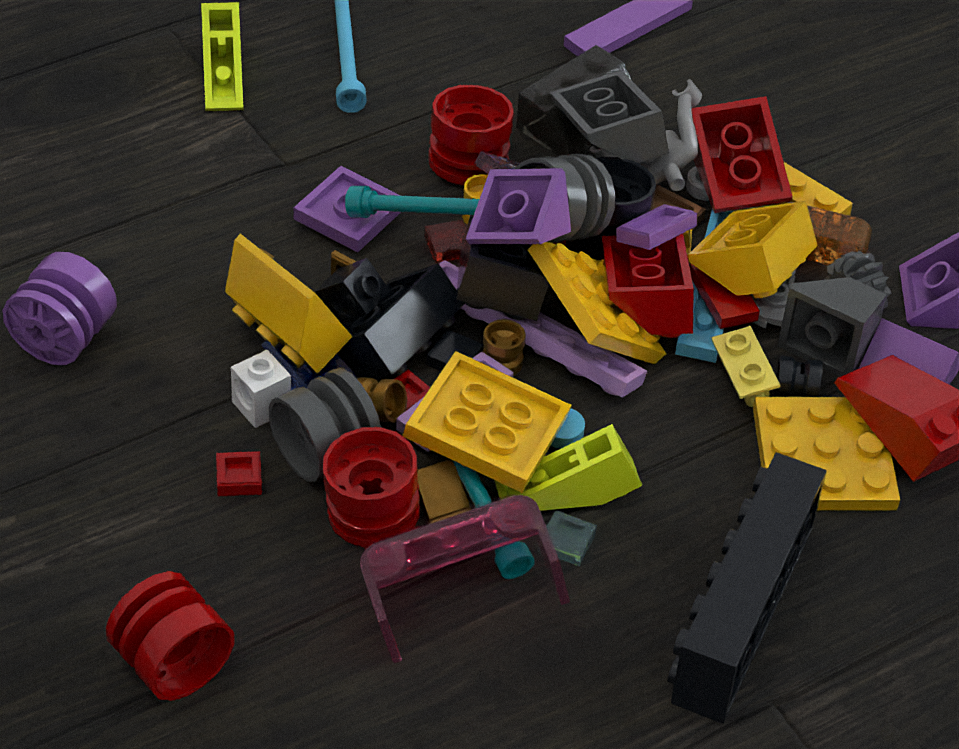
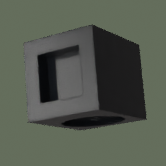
M368 258L338 268L315 293L342 324L367 315L390 292V289Z

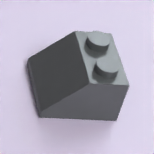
M851 277L793 283L789 288L777 347L806 361L809 359L822 360L823 369L839 377L859 369L878 328L887 294Z

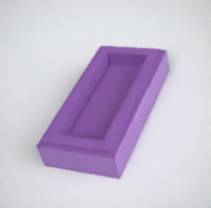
M663 204L616 228V242L651 250L696 227L697 213L692 210Z

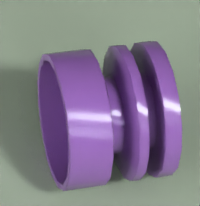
M54 252L41 261L30 274L28 281L21 284L17 292L12 294L6 301L2 310L3 320L11 337L26 352L36 359L52 365H67L78 358L82 350L90 343L93 335L98 333L112 317L117 308V300L110 281L98 267L85 258L70 252Z

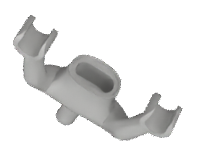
M691 79L687 80L688 86L684 91L680 93L676 89L672 91V94L678 100L677 123L681 140L674 131L666 130L669 154L659 156L655 161L642 165L654 176L656 185L667 179L673 191H679L684 188L685 181L680 170L698 155V140L692 118V108L701 101L702 93ZM590 147V151L596 158L617 157L602 148Z

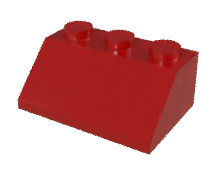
M683 233L651 250L616 242V236H602L609 300L651 335L674 338L682 334H693L694 288Z

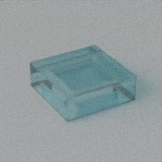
M555 511L539 540L538 551L580 566L596 535L597 525Z

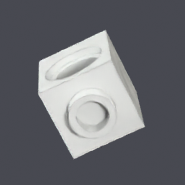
M268 350L231 366L232 403L257 428L269 422V404L272 399L291 390V375Z

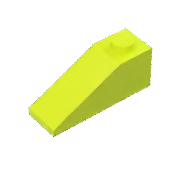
M239 2L201 3L205 111L243 110Z
M613 424L544 456L523 493L496 480L494 481L505 514L604 505L642 486L633 459Z

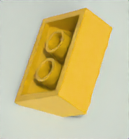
M806 201L733 211L688 254L689 262L737 296L753 294L754 298H765L775 294L779 286L792 276V272L800 264L804 263L806 257L818 246Z
M241 233L234 240L225 289L226 294L236 303L232 311L249 327L256 322L259 325L256 331L271 346L275 347L280 342L284 346L280 351L295 366L300 368L305 363L318 374L352 338L351 334L315 292Z

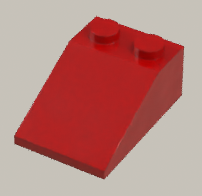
M766 96L692 108V118L698 140V155L694 162L714 213L792 201L793 196Z
M894 355L838 377L834 382L913 482L959 460V390Z

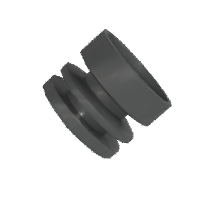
M572 154L558 157L531 158L521 162L515 168H562L565 172L571 232L548 242L553 244L565 240L589 239L599 235L609 225L615 210V190L612 178L605 166L593 156Z
M343 368L333 369L325 373L324 377L311 380L307 388H294L272 399L269 404V422L279 450L289 466L307 482H315L323 478V456L330 444L341 435L362 427H381L376 409L363 385L352 373Z

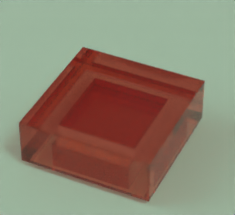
M463 220L425 226L424 237L435 263L460 258V247L466 231Z

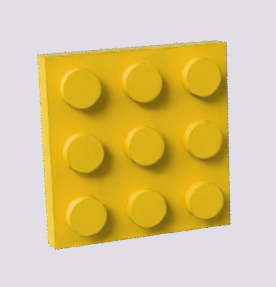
M550 242L533 244L528 249V252L590 345L651 364H656L666 355V352L658 342L660 335L649 334L609 300L604 259L599 261L591 258L585 252L580 251L577 253L571 251L561 243L556 245Z
M455 351L406 423L402 436L523 493L564 424L572 405Z
M755 397L753 413L762 467L768 468L777 452L827 470L817 510L898 509L900 496L892 454L846 397Z

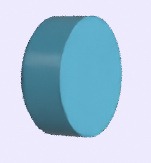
M570 409L564 424L551 446L561 449L584 437L585 421L579 412Z

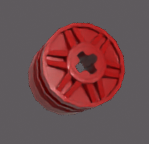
M479 85L454 86L445 89L436 96L432 104V134L429 140L428 159L430 168L437 176L448 182L464 185L466 180L474 175H488L490 169H507L508 166L500 162L498 163L490 155L499 158V156L503 157L509 162L508 154L511 146L509 138L512 134L514 117L513 106L509 99L492 88Z
M362 427L344 433L330 444L323 456V478L328 507V520L334 532L346 542L364 548L384 547L399 542L412 532L420 518L417 455L411 443L392 430L382 427Z
M171 571L152 575L135 585L118 602L111 612L106 625L107 641L131 667H135V673L160 700L173 701L180 699L205 686L227 662L235 644L234 631L210 605L205 604L204 598L181 573Z

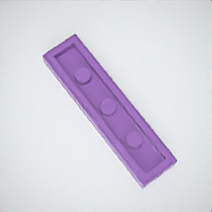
M633 0L565 35L564 47L587 64H590L691 10L693 0Z

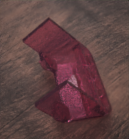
M508 494L377 539L365 547L361 555L360 567L393 663L402 661V657L380 588L535 535L561 605L570 602L559 558L539 507L533 499L521 494Z

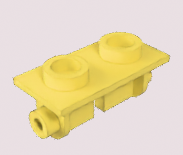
M751 326L711 337L739 398H744L749 407H753L755 397H769L770 390L780 388V383Z

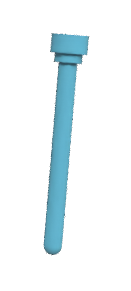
M334 0L342 82L336 88L337 106L344 112H358L365 107L367 98L366 89L357 80L349 0Z

